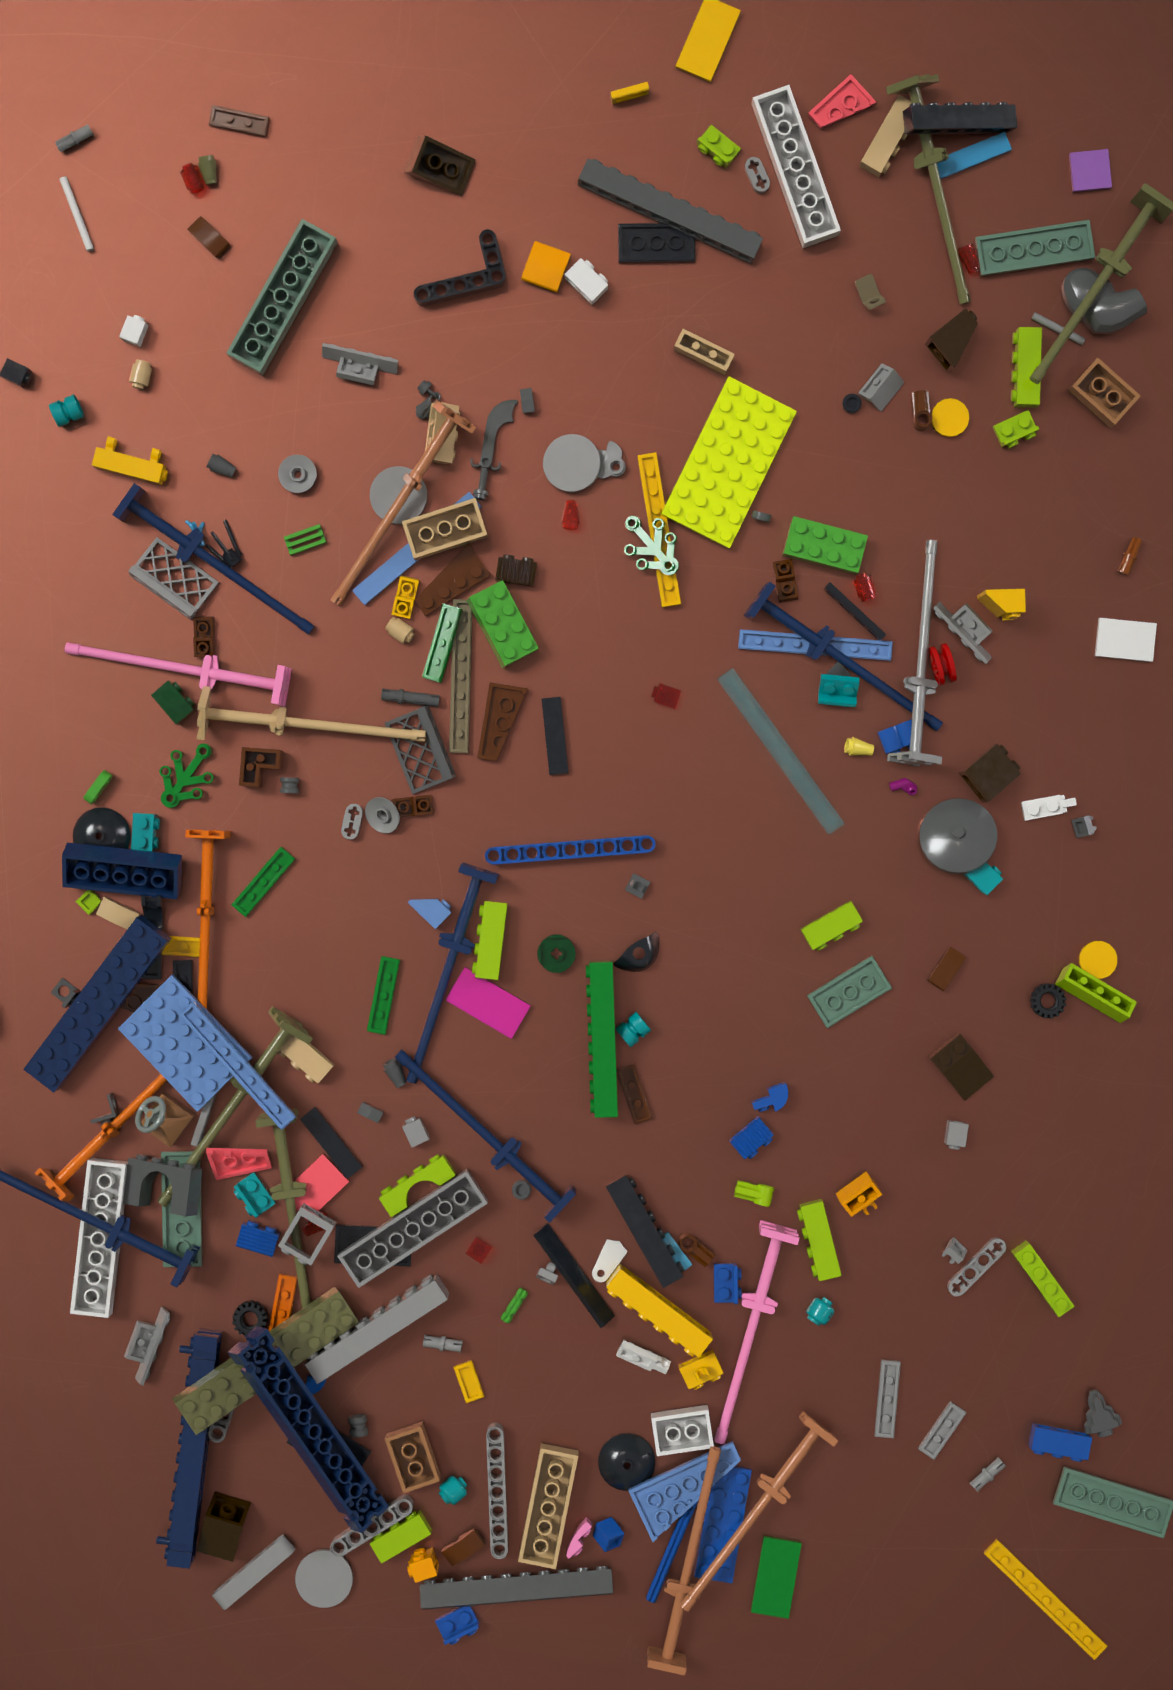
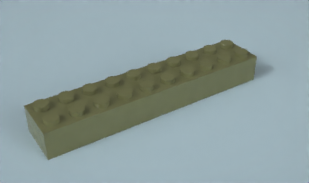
M333 1287L273 1328L269 1333L275 1340L272 1345L280 1347L294 1368L359 1323L340 1292ZM232 1358L172 1398L195 1435L256 1394L240 1371L243 1366L235 1364Z

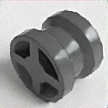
M280 778L282 783L280 793H299L297 788L299 778Z

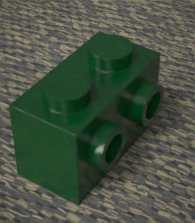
M168 680L151 696L176 725H180L196 711L193 707L195 703L189 696L186 698L181 693L183 689L176 681L172 683V681Z

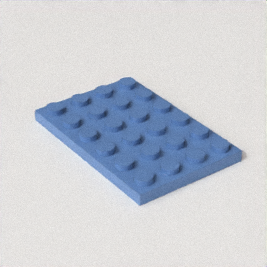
M171 975L118 1030L198 1112L230 1081L233 1075L179 1014L195 1001L248 1062L253 1057L174 975Z

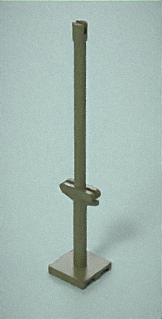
M930 74L910 77L887 86V95L909 94L911 104L921 103V105H924L920 89L940 82L939 75L930 76ZM919 134L923 151L914 158V168L922 169L928 167L956 282L959 303L965 304L971 302L970 295L966 287L937 163L948 160L949 155L948 153H943L946 152V148H934L931 134Z
M1144 183L1131 200V203L1142 211L1115 251L1105 248L1100 249V253L1096 256V261L1103 265L1104 269L1039 366L1036 367L1029 379L1033 383L1039 384L1042 378H1044L1047 373L1046 371L1111 274L1115 273L1123 278L1131 271L1132 267L1124 257L1151 216L1160 223H1163L1173 211V201L1148 184Z
M273 1006L268 1013L281 1029L253 1067L260 1076L290 1035L297 1037L308 1045L313 1039L308 1035V1031L302 1027V1023ZM234 1076L230 1079V1082L238 1091L186 1163L195 1165L206 1152V1148L211 1145L247 1094L250 1095ZM171 1184L157 1200L164 1207H167L172 1199Z
M298 1108L291 1109V1111L297 1117L290 1123H293L297 1120L299 1116ZM262 1113L255 1120L256 1127L273 1126L281 1183L270 1188V1193L273 1192L271 1198L273 1200L285 1199L290 1226L297 1214L295 1197L304 1196L307 1191L305 1187L307 1186L304 1182L293 1181L285 1128L281 1130L266 1113ZM297 1223L291 1233V1241L294 1247L303 1251L299 1223ZM294 1256L301 1305L304 1308L311 1303L305 1265L297 1260L298 1258Z

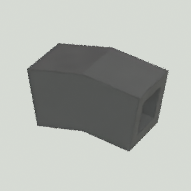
M532 388L520 389L523 413L534 412Z
M362 1102L357 1113L379 1123L383 1110Z

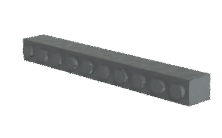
M588 158L578 178V186L659 223L671 226L670 228L690 237L693 236L695 239L747 263H753L761 246L763 238L757 232H749L737 223H729L720 215L714 216L702 207L696 208L690 205L687 200L674 198L671 193L667 191L661 192L649 183H641L634 176H626L614 167L608 168L599 160Z
M598 1566L593 1571H588V1568H577V1572L561 1569L556 1574H550V1571H539V1575L532 1576L531 1572L520 1573L519 1577H512V1574H502L501 1578L493 1579V1575L481 1576L482 1580H474V1577H464L462 1581L455 1582L454 1578L443 1579V1583H436V1580L424 1581V1584L420 1585L422 1610L613 1594L612 1570L608 1569L607 1566Z

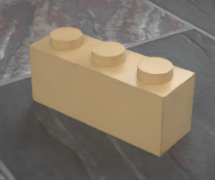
M682 329L674 345V351L723 375H726L735 355L685 329Z
M431 403L425 451L447 418L433 407L434 403ZM442 403L460 415L459 406ZM457 424L432 461L433 463L446 465L451 464L456 454L454 445L458 437Z
M293 1035L289 1036L278 1052L283 1058L287 1056L292 1061L291 1065L297 1070L302 1069L306 1073L305 1077L312 1083H319L335 1065L311 1043L308 1045Z

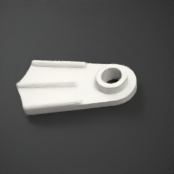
M606 1240L592 1270V1276L597 1282L606 1281L626 1255L627 1250L620 1241ZM598 1270H603L604 1275L601 1277L598 1276Z

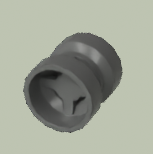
M366 1414L348 1416V1424L351 1427L349 1430L350 1437L357 1438L369 1434L368 1428L365 1426L367 1422Z

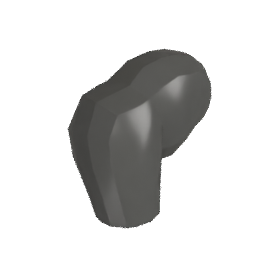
M1077 268L1069 272L1063 279L1061 285L1062 297L1072 315L1099 276L1092 269ZM1107 280L1081 321L1084 322L1093 334L1110 335L1122 330L1147 314V305L1137 289L1133 288L1122 292H1115L1112 283Z

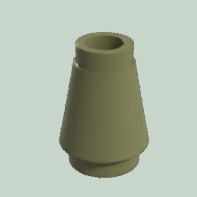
M214 156L198 157L199 162L197 164L205 185L217 183L216 160Z

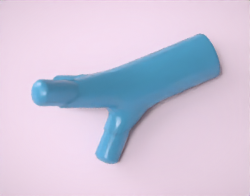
M185 521L192 531L198 528L199 532H202V528L205 525L204 522H201L199 527H197L195 522ZM204 540L199 545L200 547L205 546Z

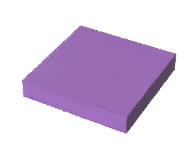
M1108 149L1072 152L1069 154L1073 192L1112 188Z

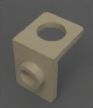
M868 274L855 281L862 304L866 308L871 310L886 302V299L880 295L872 274Z

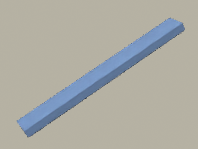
M468 492L455 504L473 499L474 497ZM409 543L352 590L364 605L368 604L418 561L414 560Z
M739 630L738 649L806 654L809 642L798 634ZM833 637L829 642L830 645L849 658L891 661L893 641ZM824 651L821 654V656H829Z
M195 1001L179 1014L281 1130L297 1117Z

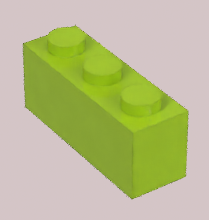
M849 901L800 930L812 950L816 948L819 951L826 947V942L831 939L837 941L844 936L843 933L850 930L852 932L861 927L859 923L863 921L852 901Z
M414 1510L404 1520L398 1521L390 1526L389 1529L374 1536L370 1541V1545L382 1564L431 1535L432 1528L422 1511L415 1512Z

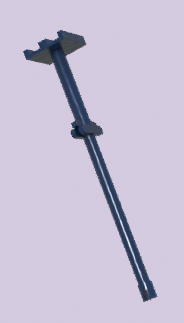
M135 483L132 485L113 512V516L124 522L129 513L133 512L179 544L176 554L178 560L181 559L183 562H188L192 555L195 554L295 624L297 628L308 635L314 628L313 624L305 618H301L201 548L199 545L205 536L202 532H199L198 528H195L188 535H184L140 504L138 500L145 490Z
M769 582L763 586L743 616L749 620L753 619L758 611L762 609L809 642L806 653L808 658L811 657V659L816 660L824 651L911 713L913 712V702L829 644L835 635L833 630H829V626L826 625L819 632L815 633L767 599L776 587L774 584ZM924 710L923 721L926 725L938 731L943 722Z
M464 862L460 865L458 872L471 876V880L454 933H440L439 935L441 938L438 944L449 948L413 1060L420 1068L458 952L470 954L475 946L473 942L464 936L482 880L495 884L499 876L498 873ZM409 1071L406 1081L417 1084L418 1078Z
M402 1049L394 1057L497 1151L491 1159V1164L495 1166L496 1170L509 1163L552 1203L544 1215V1218L549 1223L576 1195V1189L570 1185L560 1196L516 1155L522 1142H517L515 1137H511L505 1144L501 1143Z
M0 1169V1181L110 1234L105 1243L106 1248H112L111 1251L115 1252L125 1242L178 1268L170 1285L177 1288L185 1281L200 1249L199 1246L191 1245L182 1258L129 1232L130 1217L121 1215L117 1218L115 1224L112 1225L65 1201H60L59 1198Z

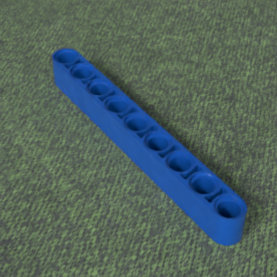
M644 835L489 848L485 853V859L490 864H507L648 853L654 850L656 843L653 837ZM646 838L652 841V847L648 850L643 849L641 846L642 840ZM625 840H630L633 843V848L630 851H625L622 848V843ZM607 841L614 844L613 851L609 853L603 850V844ZM586 843H592L595 846V851L592 854L585 853L584 846ZM569 844L574 845L576 848L575 854L571 856L565 853V847ZM548 846L556 848L557 853L554 857L547 856L546 848ZM528 848H536L538 853L535 858L527 856ZM510 849L518 851L517 859L511 860L508 858L507 853ZM496 850L499 853L497 861L489 859L488 854L490 851Z

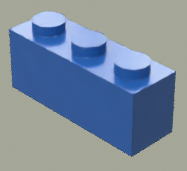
M1032 1423L1028 1446L1035 1454L1044 1455V1453H1051L1056 1458L1067 1456L1071 1457L1073 1461L1082 1462V1459H1089L1092 1437L1084 1432Z

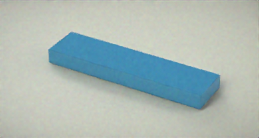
M1000 133L949 154L948 160L937 163L940 179L1010 152L1012 148L1006 133Z

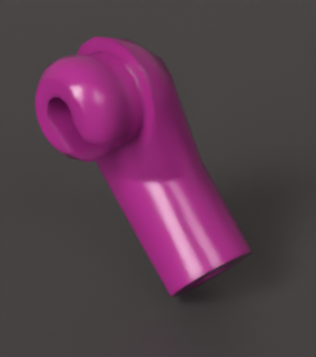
M907 778L889 783L891 792L902 789L913 796L918 791L917 785Z

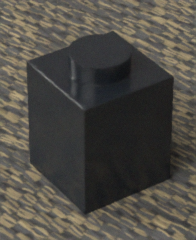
M7 358L0 372V377L24 388L32 379V371Z

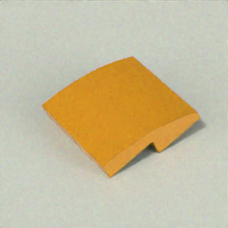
M535 241L521 280L557 292L571 253Z

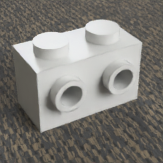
M580 258L565 273V279L593 305L608 290V280L601 273L598 275L593 270L594 266L588 260L584 261Z

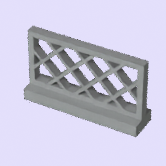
M156 537L137 563L129 569V576L192 620L219 582L191 561L184 562L187 565L183 566V561L180 559L181 566L169 568L168 558L176 557L177 551ZM157 544L164 548L165 555L154 556L153 549ZM166 558L167 568L156 569L154 560ZM152 560L154 570L145 571L140 566L144 561ZM192 568L195 570L196 577L185 579L183 569ZM181 569L183 579L171 581L170 571ZM168 571L169 581L160 582L157 580L156 573ZM207 579L213 583L209 589L200 590L199 580ZM197 581L198 591L187 592L185 582ZM183 583L184 592L175 593L172 590V584ZM199 594V602L195 607L188 602L187 595Z

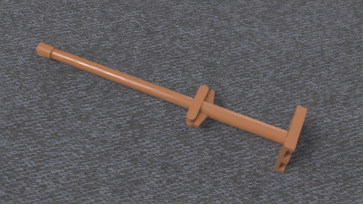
M437 399L433 407L447 418L415 468L409 474L406 473L403 480L406 484L339 589L335 591L330 599L333 603L336 602L338 606L341 605L347 596V592L413 489L417 491L421 489L422 484L420 482L423 475L455 425L458 424L470 433H473L476 429V426L467 418L460 416L456 411L446 407Z
M802 1411L799 1419L811 1430L775 1478L765 1474L759 1476L757 1484L765 1493L690 1593L680 1603V1606L687 1612L696 1603L697 1598L771 1499L774 1498L781 1504L787 1502L786 1498L790 1499L791 1495L783 1485L818 1438L822 1437L833 1447L837 1444L838 1440L836 1437Z
M711 1446L709 1450L707 1467L681 1579L669 1578L667 1586L664 1587L665 1592L675 1597L664 1648L648 1646V1668L684 1676L686 1673V1654L675 1652L684 1613L680 1603L696 1585L690 1583V1578L715 1470L720 1458L721 1449Z

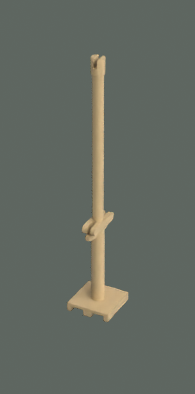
M203 686L198 704L200 712L197 719V726H199L197 739L205 740L211 719L268 725L271 732H275L276 735H283L284 727L287 726L425 742V730H406L286 717L287 708L285 707L275 709L272 714L210 708L211 687Z

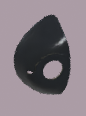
M654 932L650 936L632 944L613 965L621 970L630 972H641L648 969L656 961L659 953L658 933ZM637 947L645 951V956L641 960L635 959L633 956V951Z

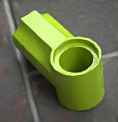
M738 1180L734 1197L770 1207L774 1187Z

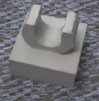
M953 1237L948 1242L942 1256L945 1257L948 1254L951 1257L950 1264H953L955 1261L959 1264L964 1260L968 1250Z
M549 1262L546 1269L540 1268L538 1270L536 1278L553 1286L558 1275L553 1273L556 1266Z

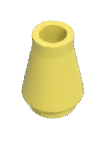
M855 737L847 738L844 752L848 753L849 756H872L874 745Z

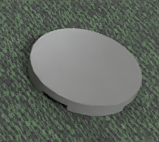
M568 434L555 439L548 446L543 458V468L547 479L553 486L561 491L572 493L581 491L595 482L600 472L601 460L597 448L589 439L577 434Z
M402 466L390 467L380 472L374 479L370 488V502L373 510L381 519L385 517L406 484L403 480L406 473L409 474L412 469ZM423 479L420 482L422 484L419 491L413 489L392 524L401 525L402 521L417 517L422 513L428 496Z
M318 1549L301 1560L295 1575L296 1588L300 1596L310 1605L319 1608L333 1607L341 1603L348 1596L353 1584V1571L343 1556H333L330 1549Z

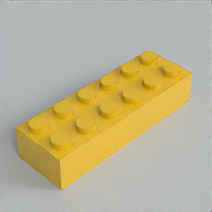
M621 1263L618 1264L606 1280L607 1292L611 1296L621 1298L623 1304L628 1309L632 1310L634 1308L637 1310L640 1318L646 1322L650 1320L654 1324L653 1327L660 1333H667L669 1339L674 1344L678 1345L680 1343L683 1345L684 1351L690 1356L696 1355L699 1358L713 1340L712 1334L708 1329Z

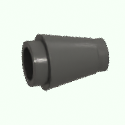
M212 454L206 466L211 472L232 477L236 469L219 454Z
M395 1058L386 1061L383 1064V1070L396 1088L405 1085V1076L400 1062Z

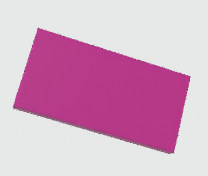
M464 967L446 998V1001L511 1039L531 1006L486 979L475 978V974H472V971Z

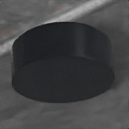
M848 394L842 401L843 410L849 414L858 412L862 405L860 397L856 394Z

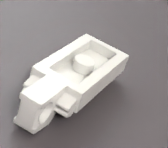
M1064 795L1021 802L1024 821L1063 814V812H1067V807L1077 805L1075 798L1065 799Z
M624 1340L616 1354L617 1357L648 1371L654 1369L664 1374L667 1373L671 1361L664 1357H660L649 1350L642 1349Z

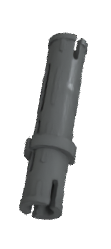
M382 688L381 701L438 707L440 695L404 691V689L390 690Z

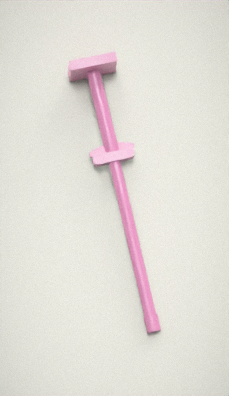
M67 642L65 645V653L201 676L199 683L201 689H203V686L211 687L212 691L218 680L273 690L271 703L284 707L286 705L292 669L286 666L278 665L276 677L273 679L219 669L218 656L215 655L213 657L206 655L203 660V666L200 667L81 646V644Z
M760 1220L759 1232L760 1235L771 1238L756 1293H742V1306L750 1308L752 1311L721 1421L714 1439L719 1444H725L728 1435L729 1424L761 1312L774 1314L775 1307L778 1305L767 1294L782 1241L798 1245L800 1239L796 1229Z

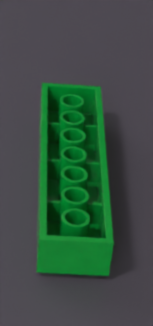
M589 961V965H586V978H590V984L586 985L587 997H591V1004H587V1017L591 1016V1023H588V1036H592V1042H588L589 1055L593 1056V1061H589V1074H593V1080L589 1081L590 1094H594V1099H590V1111L594 1113L595 1118L618 1117L613 961Z

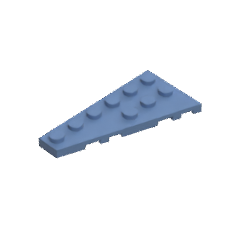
M733 1441L718 1447L721 1449L712 1487L741 1461ZM709 1452L628 1489L652 1542L699 1500Z

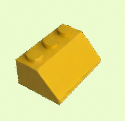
M1025 589L985 590L977 595V599L997 618L1002 617V621H1012L1026 612Z

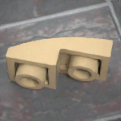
M103 897L96 913L98 916L125 929H128L136 917L141 915L128 906H123L108 897Z

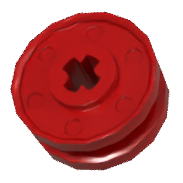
M947 643L940 645V654H938L934 646L929 647V660L938 686L945 684L946 675L951 683L956 682L955 664Z

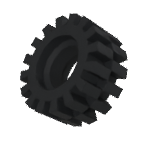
M1049 983L1040 984L1039 987L1034 988V992H1031L1030 1006L1039 1016L1051 1019L1055 1016L1058 1017L1061 1012L1063 1013V1008L1066 1007L1065 1000L1067 999L1060 987ZM1047 993L1052 994L1055 998V1004L1051 1008H1044L1041 1004L1042 996Z
M254 1300L245 1301L237 1307L232 1317V1324L235 1326V1331H239L238 1334H243L245 1337L256 1326L266 1327L268 1312L264 1309V1305L261 1306L259 1304L260 1302H253ZM245 1313H255L258 1318L257 1323L253 1326L246 1325L243 1321Z

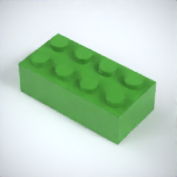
M793 516L782 556L857 575L868 535Z
M503 580L470 596L466 600L502 668L539 649Z

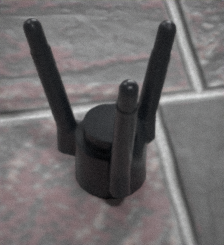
M224 520L225 528L235 551L232 548L227 550L213 531L211 535L224 551L223 556L209 544L205 546L224 564L232 568L242 561L240 557L242 553L237 546L227 520Z

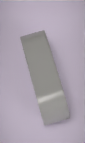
M750 157L745 163V172L753 190L758 194H763L768 191L770 180L760 159ZM751 162L754 165H758L756 168L757 174H755L753 169H749ZM757 177L760 178L761 182H766L763 189L761 186H756L758 184Z
M350 804L345 810L341 833L346 839H355L359 834L363 809L358 804ZM357 807L359 815H355L354 821H352V814L349 813V810ZM352 822L355 834H351V837H349L345 829L349 828Z

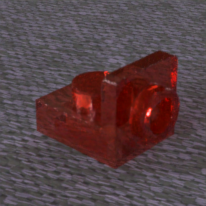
M659 683L658 687L654 686L651 697H654L653 702L675 709L681 690Z

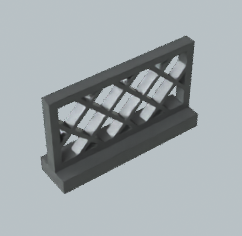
M423 706L415 711L385 722L387 728H392L391 724L398 722L404 725L402 729L409 727L420 730L422 726L423 730L426 731L425 736L427 740L424 746L415 741L403 739L411 743L407 753L399 748L401 738L396 740V738L390 737L412 794L456 777L429 706ZM416 714L420 720L417 728L408 724L410 717ZM413 745L423 748L419 758L410 755ZM426 750L433 753L434 758L431 764L422 760ZM408 757L418 761L414 771L406 766ZM420 763L430 766L426 776L417 773ZM433 768L440 771L441 779L435 781L429 778ZM415 775L425 779L422 786L416 789L413 784Z

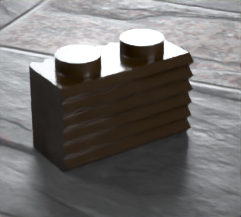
M503 554V557L498 558L495 581L500 582L503 580L504 583L534 587L537 563L533 562L534 559L522 557V560L514 559L515 556Z

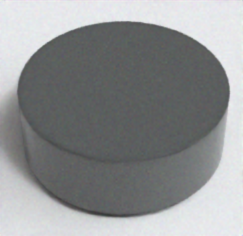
M753 510L752 518L765 522H770L772 515Z
M518 1180L512 1186V1193L517 1199H526L531 1193V1186L526 1180Z

